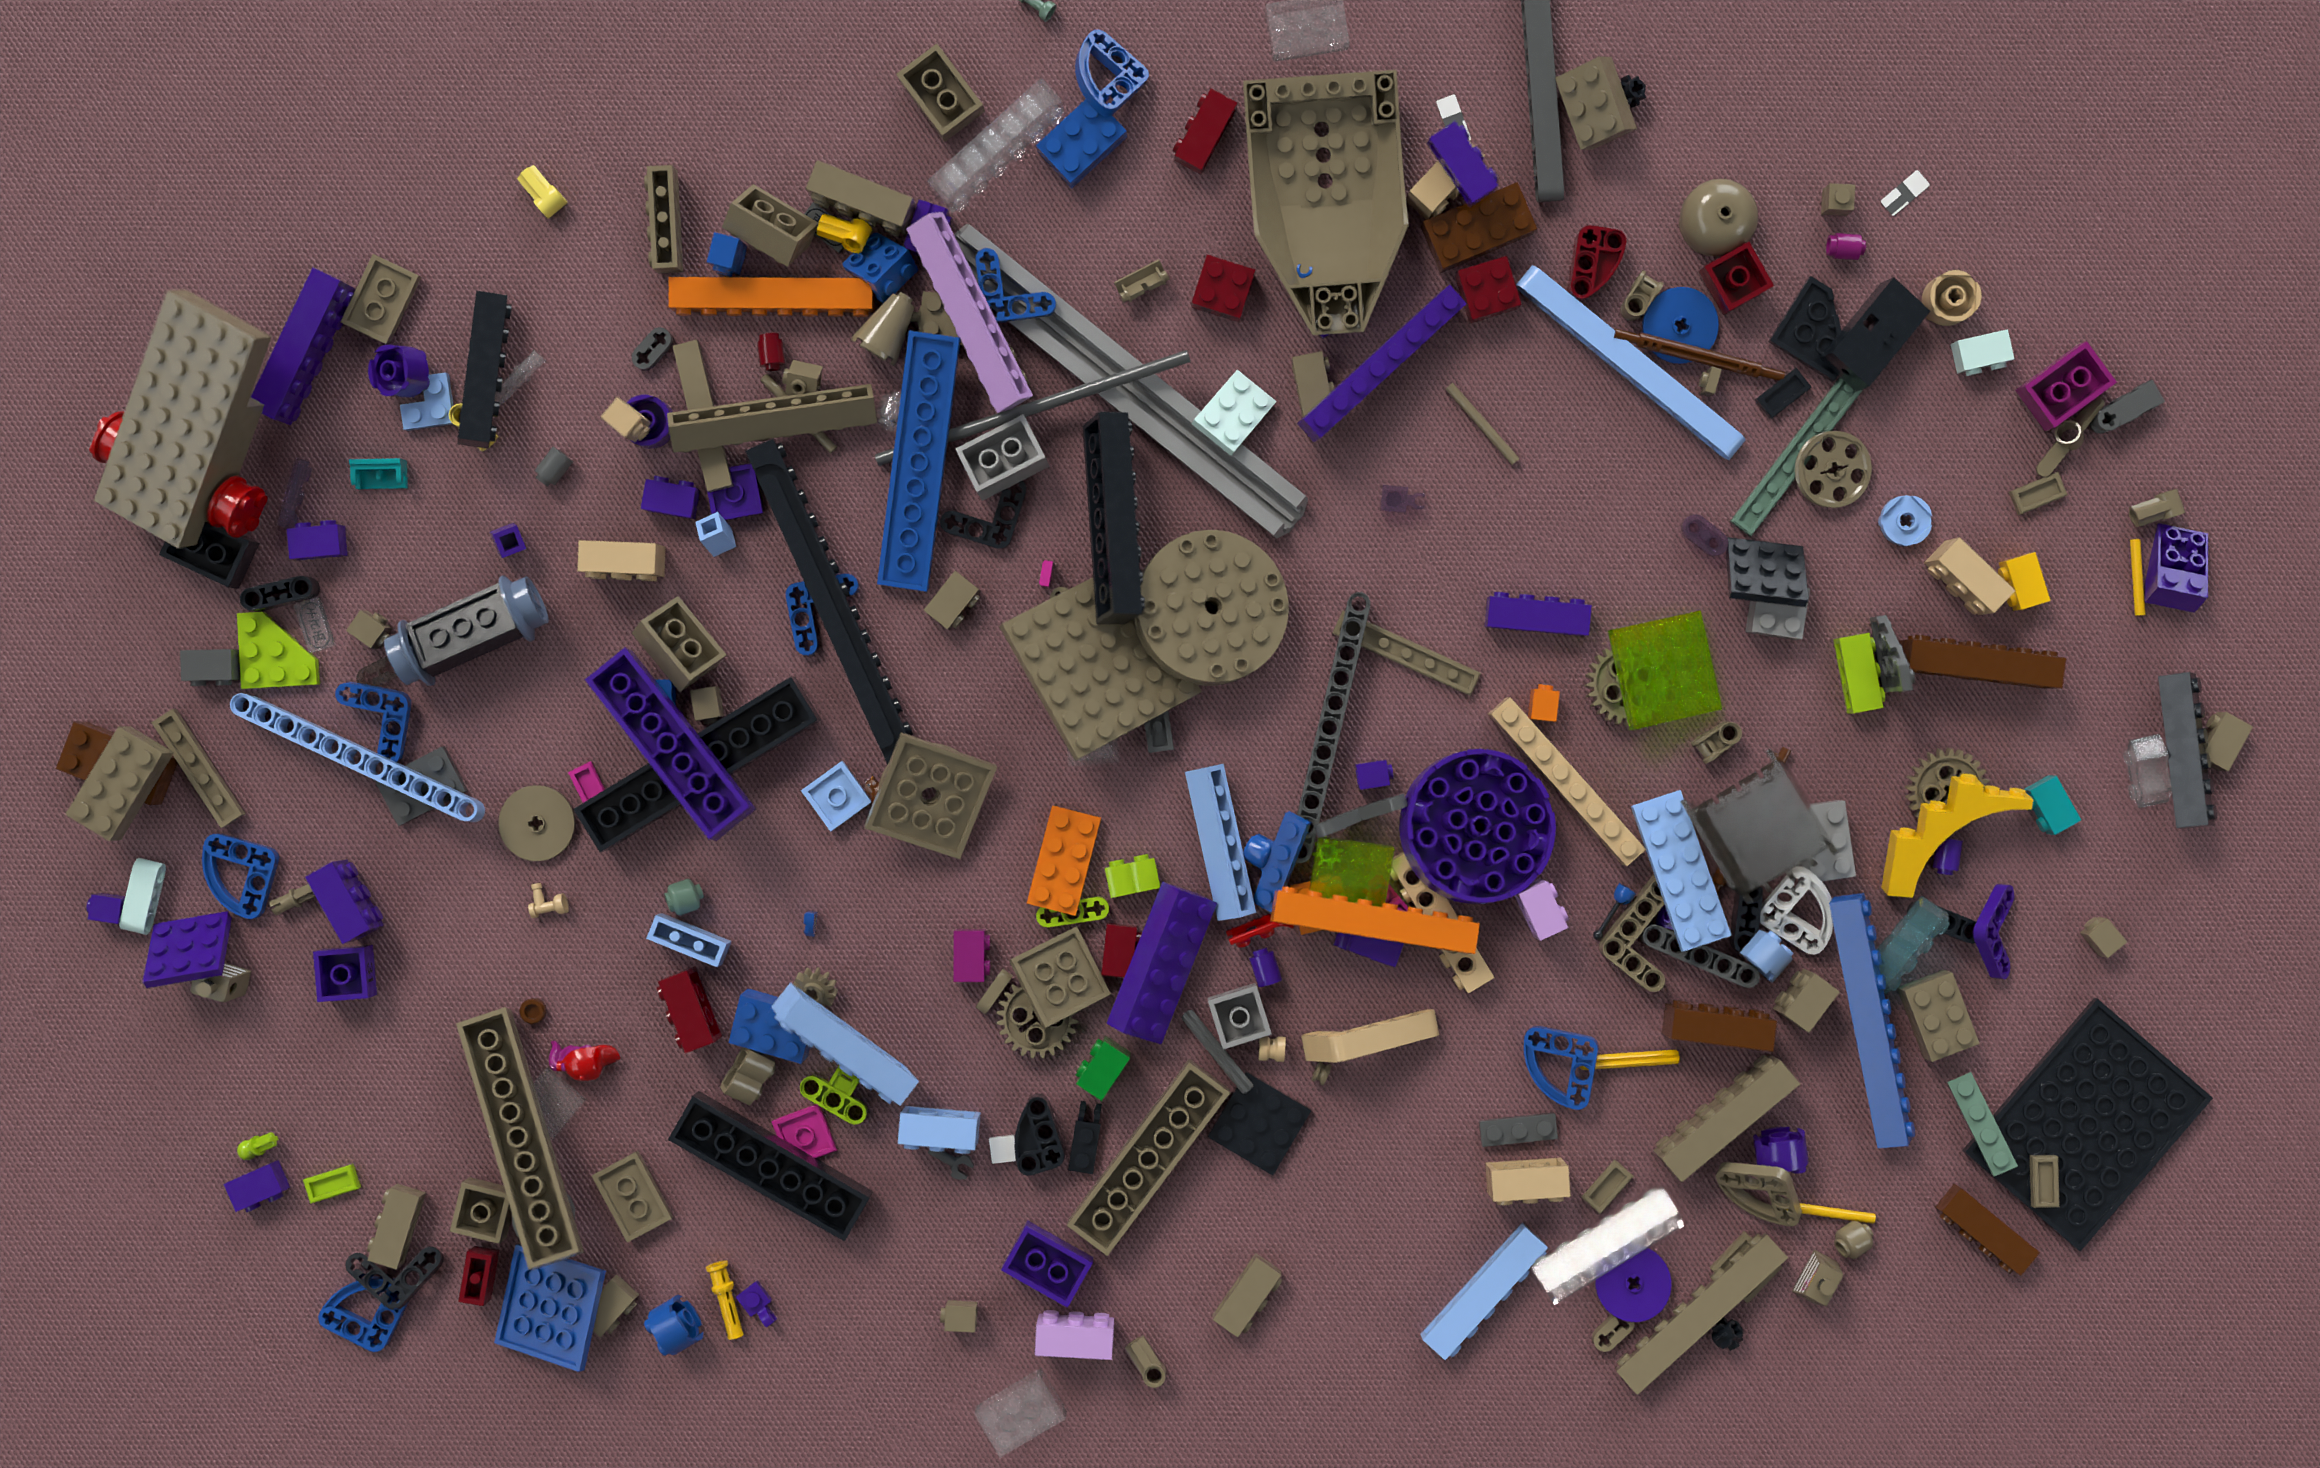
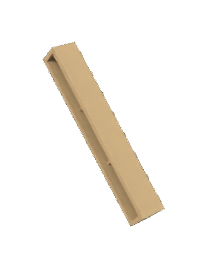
M1506 697L1488 713L1490 718L1622 865L1628 866L1646 850L1511 697Z

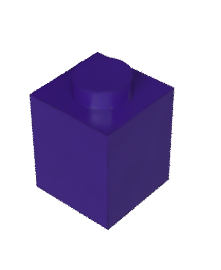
M511 523L490 531L496 550L501 558L526 549L516 524Z
M1386 760L1354 764L1359 790L1390 785V780L1394 779L1392 765H1387Z
M106 893L91 894V898L86 906L88 920L119 924L125 896Z

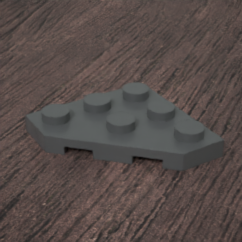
M1886 615L1870 617L1872 636L1876 645V660L1881 671L1879 677L1881 687L1884 692L1913 690L1912 684L1915 683L1914 672L1912 669H1909V664L1903 653L1902 646L1899 644L1892 629L1890 620H1888Z

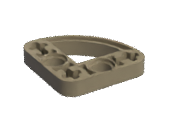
M1732 1162L1720 1164L1716 1173V1180L1723 1192L1740 1208L1760 1219L1775 1224L1795 1226L1799 1223L1802 1209L1792 1178L1785 1169ZM1744 1189L1768 1191L1772 1205L1756 1199Z

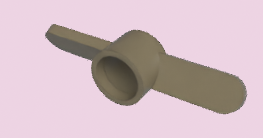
M2100 396L2089 402L2074 421L2065 420L2056 427L2055 437L2057 441L2036 466V473L2039 476H2049L2069 451L2076 450L2083 444V431L2104 406V400ZM2075 429L2079 431L2074 440L2068 442L2061 440V435L2066 430Z

